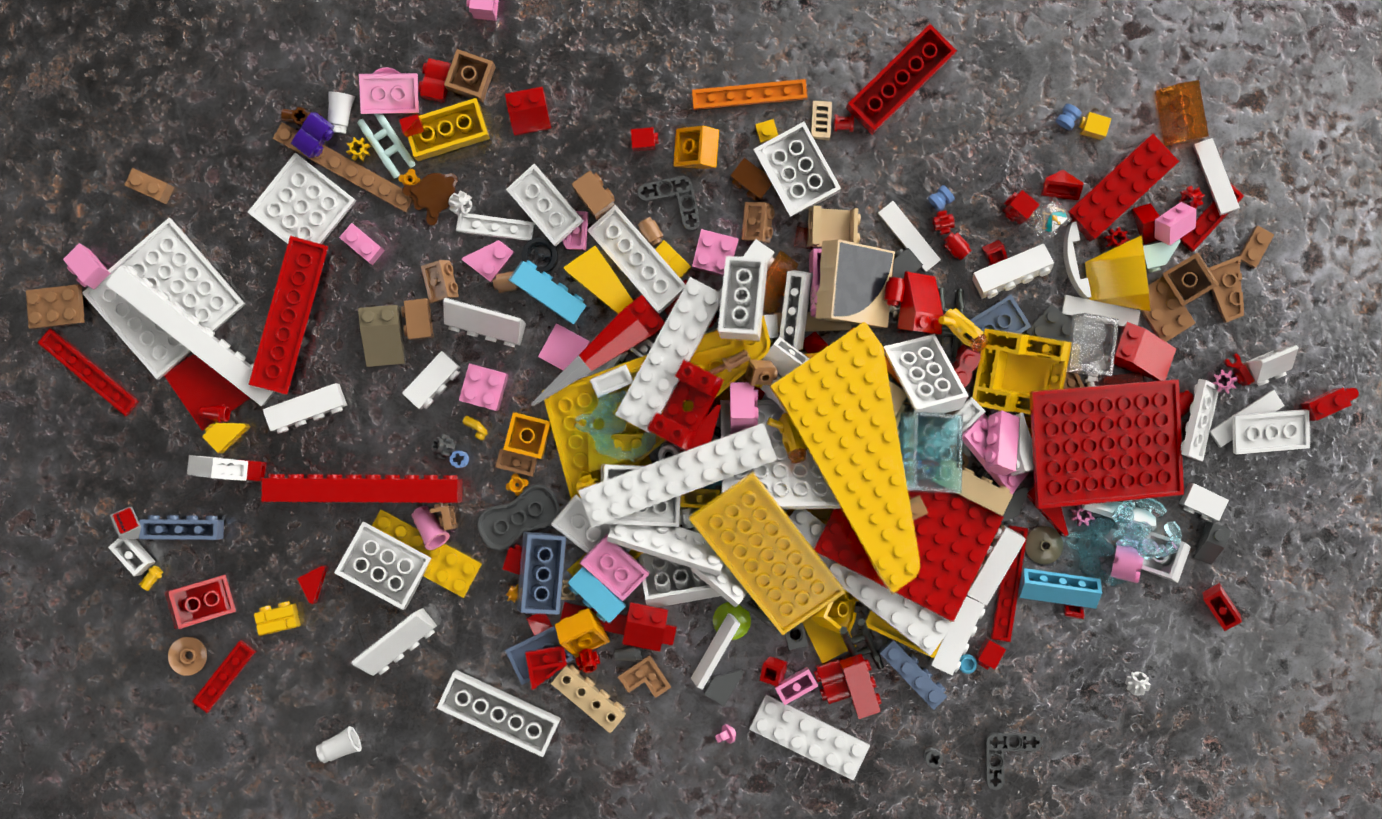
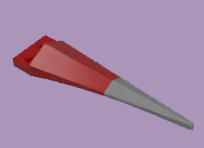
M640 295L604 328L532 402L531 406L537 405L593 370L651 338L663 328L665 322L646 298Z

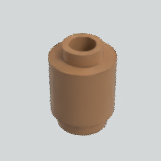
M649 217L638 224V231L652 247L662 242L661 239L664 236L655 220Z
M514 271L496 274V278L493 279L494 289L498 290L499 293L517 290L519 287L508 280Z

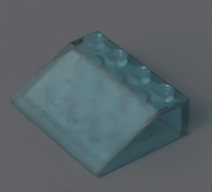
M916 411L901 413L900 449L908 492L962 493V415Z

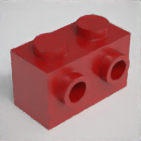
M1021 190L1019 193L1014 192L1004 202L1006 207L1002 211L1005 212V216L1010 221H1016L1021 225L1028 220L1040 204Z

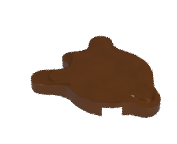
M431 173L423 177L415 185L404 186L402 192L405 196L413 198L416 210L425 208L427 210V224L435 225L440 212L449 207L448 201L450 196L455 193L458 179L453 173Z

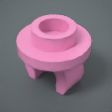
M728 724L723 725L722 733L715 736L717 743L724 740L730 744L735 742L736 732Z

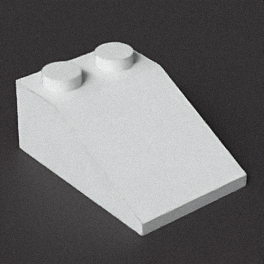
M1294 345L1275 349L1242 363L1246 365L1255 380L1250 385L1257 384L1261 386L1269 383V378L1275 376V379L1286 376V371L1293 368L1299 349L1298 346Z

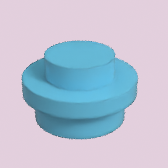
M970 654L961 656L959 670L965 674L973 673L977 668L975 657Z

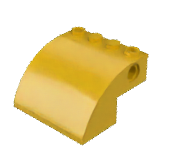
M993 329L984 330L985 336L982 341L980 362L972 396L981 407L1031 415L1030 391L1064 388L1072 342Z

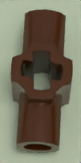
M297 107L296 110L282 109L281 120L292 122L302 127L310 112L302 107Z

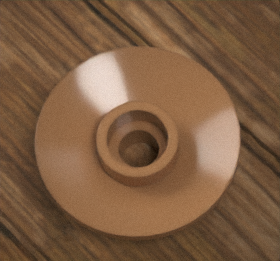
M183 637L176 640L168 652V662L171 668L176 673L184 676L198 673L207 661L205 646L201 641L193 637ZM188 652H191L193 655L191 659L187 657Z

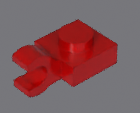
M1237 353L1232 355L1234 358L1233 364L1229 359L1224 360V364L1227 367L1233 368L1234 377L1238 379V384L1246 386L1255 382L1246 365L1242 364Z

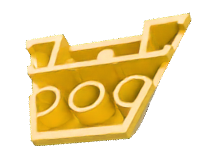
M1141 235L1085 262L1086 277L1089 281L1092 296L1089 300L1150 311L1145 255Z

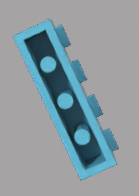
M529 260L527 262L521 261L508 280L570 324H574L587 306L583 303L584 299L577 294L571 295L568 293V288L559 282L557 285L551 281L553 277L543 271L541 274L536 270L537 266Z
M1024 568L1020 578L1019 597L1024 599L1096 609L1102 595L1101 579L1026 568Z

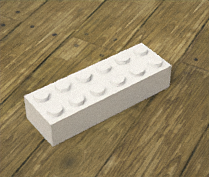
M458 670L453 672L437 706V709L541 757L544 756L561 719L554 714Z

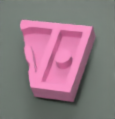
M576 211L584 221L562 241L567 250L586 251L589 213L587 211Z
M498 240L463 257L462 260L492 283L496 274H499L515 252Z

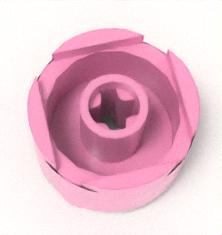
M1119 540L1111 577L1138 583L1141 573L1138 571L1142 569L1146 545Z

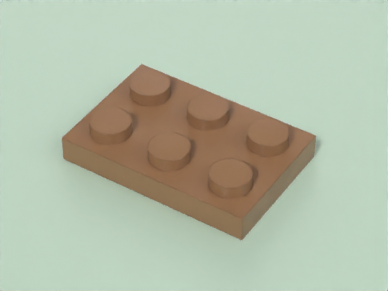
M1164 276L1148 285L1150 311L1141 310V313L1156 336L1167 342L1196 323L1185 305L1182 306Z
M82 285L26 290L29 329L85 323Z

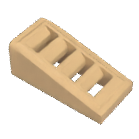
M813 101L811 135L814 139L830 140L832 102ZM817 106L828 107L827 111L817 110ZM816 114L827 115V118L816 117ZM816 121H822L827 123L826 125L816 124ZM816 128L826 129V132L816 131Z

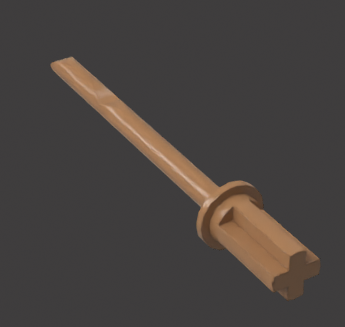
M744 349L727 359L723 358L724 364L708 372L714 375L725 369L731 372V369L751 358L747 350Z

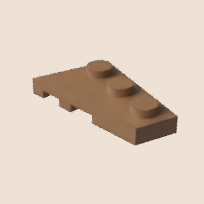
M1241 255L1209 267V270L1219 284L1211 289V292L1224 323L1244 316L1243 292L1241 291L1242 273H1240Z

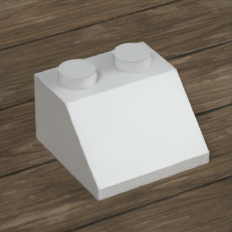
M1148 531L1143 544L1146 545V550L1143 557L1142 570L1178 583L1191 547L1185 542Z

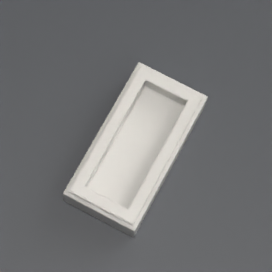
M625 364L590 379V382L599 398L632 384L633 379Z

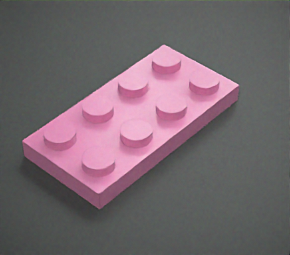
M985 413L960 437L984 468L989 420ZM986 470L999 486L1002 485L1010 489V494L1015 492L1028 475V473L1011 476L1010 473L1001 476Z

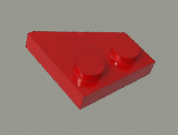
M562 645L525 652L532 689L537 688L541 683L567 665L565 648Z

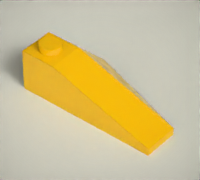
M846 591V593L810 618L820 626L839 634L840 628L846 627L850 634L856 620L855 604L859 600Z

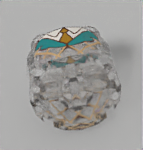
M1054 196L1047 199L1049 202L1047 205L1044 203L1040 204L1028 220L1025 221L1037 237L1042 240L1052 238L1057 234V228L1061 225L1065 226L1072 219L1068 211Z

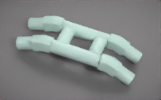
M383 113L374 114L383 127L376 134L372 133L364 119H360L357 122L394 179L400 176V173L389 158L398 151L409 168L416 165ZM388 135L393 145L383 150L378 141Z

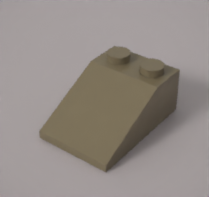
M398 305L358 308L366 367L405 364L401 307Z

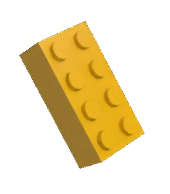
M477 98L419 115L424 132L408 137L413 156L417 161L490 139Z

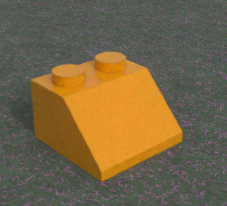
M704 125L676 129L673 167L693 169L716 168L719 130Z
M589 608L580 610L577 614L564 618L554 624L560 645L575 657H579V652L583 649L594 650L610 642L598 617Z

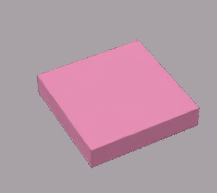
M556 323L538 357L564 371L589 345L590 341Z

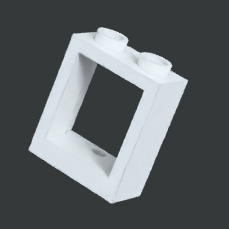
M189 455L187 475L246 481L248 461Z

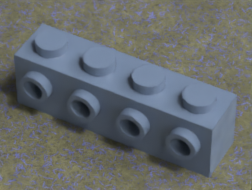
M148 515L147 519L139 520L141 525L139 539H223L224 520L217 519L218 516H205V519H198V516H186V519H179V515H167V519H160V515Z
M890 638L878 652L934 710L948 697L944 693L946 689L939 682L935 684L930 679L933 675L926 668L921 669L917 665L919 663L918 659L912 653L908 655L904 651L906 647L902 643L895 642Z

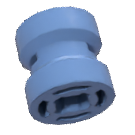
M1065 104L1062 109L1063 113L1058 115L1055 121L1064 129L1072 130L1075 126L1074 121L1080 118L1082 112L1071 104Z
M942 185L938 189V193L931 194L928 200L939 212L945 208L946 203L950 204L955 198L951 191Z

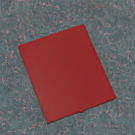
M195 354L186 357L183 362L164 375L202 431L212 423H216L215 421L200 417L199 411L202 406L224 404L232 412L251 399Z

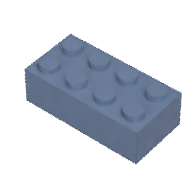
M523 532L517 610L519 612L539 614L560 613L566 536L562 534Z

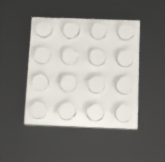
M294 153L248 213L287 244L290 236L322 244L356 200L302 157Z

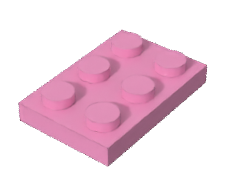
M417 73L359 74L361 114L419 113Z
M606 534L580 561V564L621 601H624L649 575V571L620 545L607 542L608 534Z

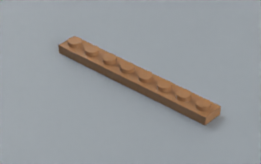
M283 122L281 123L273 137L274 140L405 213L408 212L413 203V198L405 196L402 188L325 145L322 146L324 149L318 157H307L291 144L298 130Z

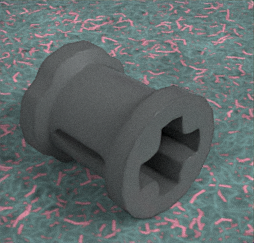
M930 747L924 751L923 759L928 766L937 768L942 764V754L936 748ZM931 754L935 755V761L931 760Z

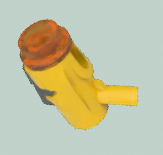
M949 309L944 316L939 317V323L949 327L972 350L980 352L988 344L985 333L958 309Z
M788 413L782 414L779 420L769 417L767 425L779 429L788 459L792 463L805 461L807 447Z

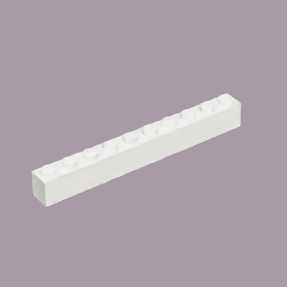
M119 266L105 283L109 288L260 406H264L275 392L248 385L254 364L250 365L245 361L246 357L238 351L236 353L230 349V344L223 339L219 341L214 337L215 333L211 329L200 326L198 324L200 321L193 315H186L183 312V307L176 302L172 304L168 301L169 297L164 292L154 290L152 288L153 284L145 278L140 279L136 275L137 271L132 267Z

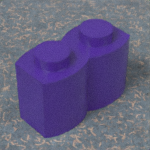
M311 112L291 144L309 158L318 157L324 149L322 147L324 142L332 138L335 126L317 112Z

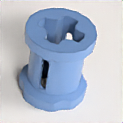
M455 451L450 456V463L456 468H463L469 463V456L464 451ZM458 454L464 457L461 464L455 461V458H458Z

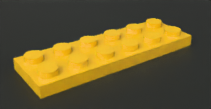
M383 509L379 511L372 524L378 530L431 557L423 575L424 577L463 598L466 596L483 563L446 543L436 549L427 550L416 527Z

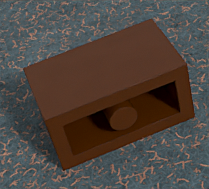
M743 158L730 175L731 184L739 190L741 188L747 192L746 195L753 201L757 199L760 202L773 186L767 174L746 158Z

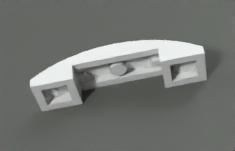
M1072 222L1068 225L1064 237V264L1074 289L1081 298L1087 299L1092 296L1088 278L1080 279L1073 243L1080 241L1077 222Z

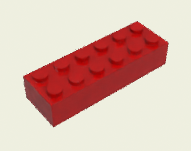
M929 24L847 104L846 109L873 135L955 55L957 50Z
M1151 134L1066 212L1067 218L1071 223L1077 222L1078 230L1089 242L1095 240L1170 171L1179 160L1154 134Z

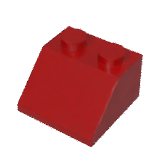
M543 87L505 94L514 136L552 129Z
M630 602L622 644L660 652L668 610Z

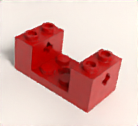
M684 359L675 375L676 378L680 379L663 413H655L647 430L688 450L724 380ZM686 401L693 402V409L687 412L684 410V403Z

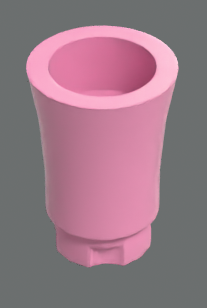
M421 506L414 510L411 515L426 549L433 550L445 544L450 534L440 526L435 515L430 513L429 507Z

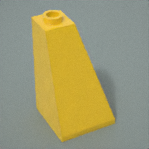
M596 245L563 267L571 278L616 314H619L626 306L633 302V299Z

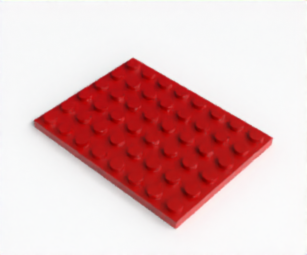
M1179 380L1030 391L1035 504L1037 509L1184 495Z
M904 467L909 500L920 495L928 513L913 520L920 560L919 572L914 579L895 593L954 622L1004 517ZM842 508L833 509L814 547L815 552L887 588L871 563L870 557Z

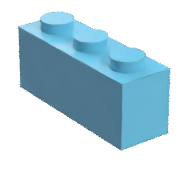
M584 567L567 582L570 585L568 588L575 595L579 593L584 598L582 602L589 609L593 607L598 612L596 614L597 617L603 622L607 621L610 623L626 607L623 601Z

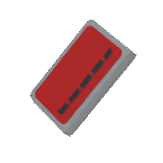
M127 507L110 515V520L119 539H139L141 525L132 507Z

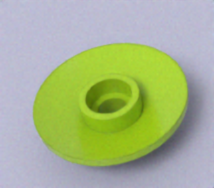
M729 602L721 604L713 615L715 631L719 630L729 613L734 615L740 623L732 640L743 637L751 625L749 611L740 605L735 608Z

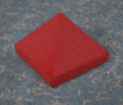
M1064 604V614L1070 619H1084V608Z

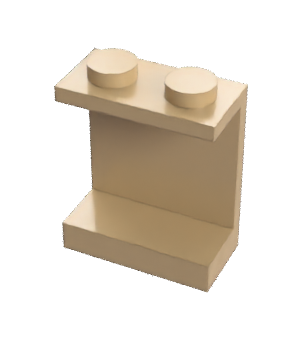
M821 206L810 207L807 246L822 247V241L843 240L859 244L860 234L857 232L861 217L858 214V208L836 210L821 209Z

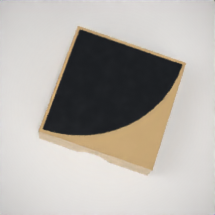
M843 240L822 241L821 278L817 296L816 319L848 322L857 326L866 322L869 328H888L890 306L883 299L886 282L893 275L895 252Z

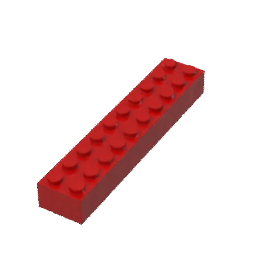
M268 474V478H262L261 502L459 503L463 501V479H458V475H443V479H438V475H424V479H419V475H404V479H400V475H385V479H381V475H365V478H362V475H346V478H342L340 474H331L323 478V474H307V478H304V474H288V477L285 478V474Z

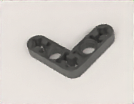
M679 176L650 182L638 188V197L643 202L677 196L684 228L687 231L698 229L700 219L692 182L688 177ZM682 180L689 184L686 186V190L678 187L676 188L677 192L673 193L671 182H675V186L680 185ZM662 184L669 185L670 192L662 194L659 191ZM653 186H656L658 196H655V192L650 193L648 198H645V195H641L644 192V188L652 191L654 190ZM690 199L693 205L691 208L685 209L682 206V201ZM695 211V214L691 213L692 219L697 221L694 223V227H690L689 224L686 225L689 218L688 214L684 216L683 213Z
M1033 732L989 733L985 738V781L988 787L992 790H999L1004 785V751H1037L1042 747L1041 737ZM1015 736L1018 738L1019 743L1016 747H1011L1009 739ZM1022 736H1024L1025 741H1030L1034 737L1038 742L1034 743L1033 747L1030 743H1024L1025 747H1022ZM993 737H996L997 740L1004 741L1006 747H1003L1004 744L996 743V746L993 747L990 741L993 740ZM991 757H999L1000 762L997 766L990 765ZM990 769L996 771V777L999 779L996 785L990 782L994 778V773L992 771L989 772Z

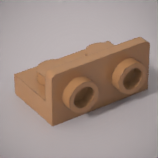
M745 202L742 229L743 241H754L757 239L760 242L770 243V238L773 236L772 219L775 215L773 205L766 202Z
M438 260L421 266L430 303L442 301L444 298L459 297L458 286L455 283L453 266L450 260Z
M448 503L434 504V509H429L430 513L441 511L442 515H439L440 526L444 527V531L457 528L454 505L449 506Z

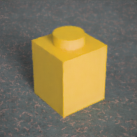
M1089 112L1085 117L1082 116L1080 120V134L1103 140L1107 136L1111 118Z

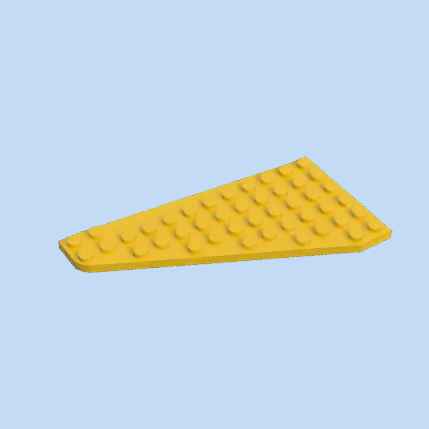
M762 315L760 341L723 339L720 337L717 329L704 334L690 362L706 371H710L724 364L723 358L727 359L744 349L747 350L752 360H761L770 349V338L764 315ZM647 355L578 379L544 400L571 499L575 495L580 497L577 492V483L580 482V478H583V476L591 474L592 479L597 478L601 482V469L589 473L588 433L646 432L615 415L631 384L598 398L590 379L626 364L634 381ZM749 360L731 369V372L725 369L715 374L724 380L717 396L726 390L730 383H734L746 373ZM692 401L684 403V410L688 412L693 409ZM646 432L647 453L614 465H637L666 439L652 432Z
M863 322L772 384L770 389L788 413L870 557V561L879 577L892 594L917 576L920 569V560L884 349L867 323Z

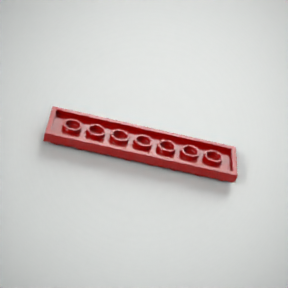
M290 236L248 385L288 395L328 246Z

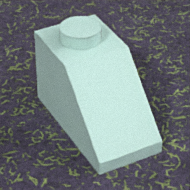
M1180 239L1170 246L1163 242L1143 246L1146 270H1149V273L1160 271V267L1168 263L1179 245Z

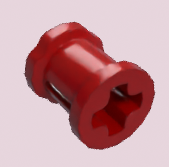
M834 114V132H837V130L853 132L854 115L845 117Z

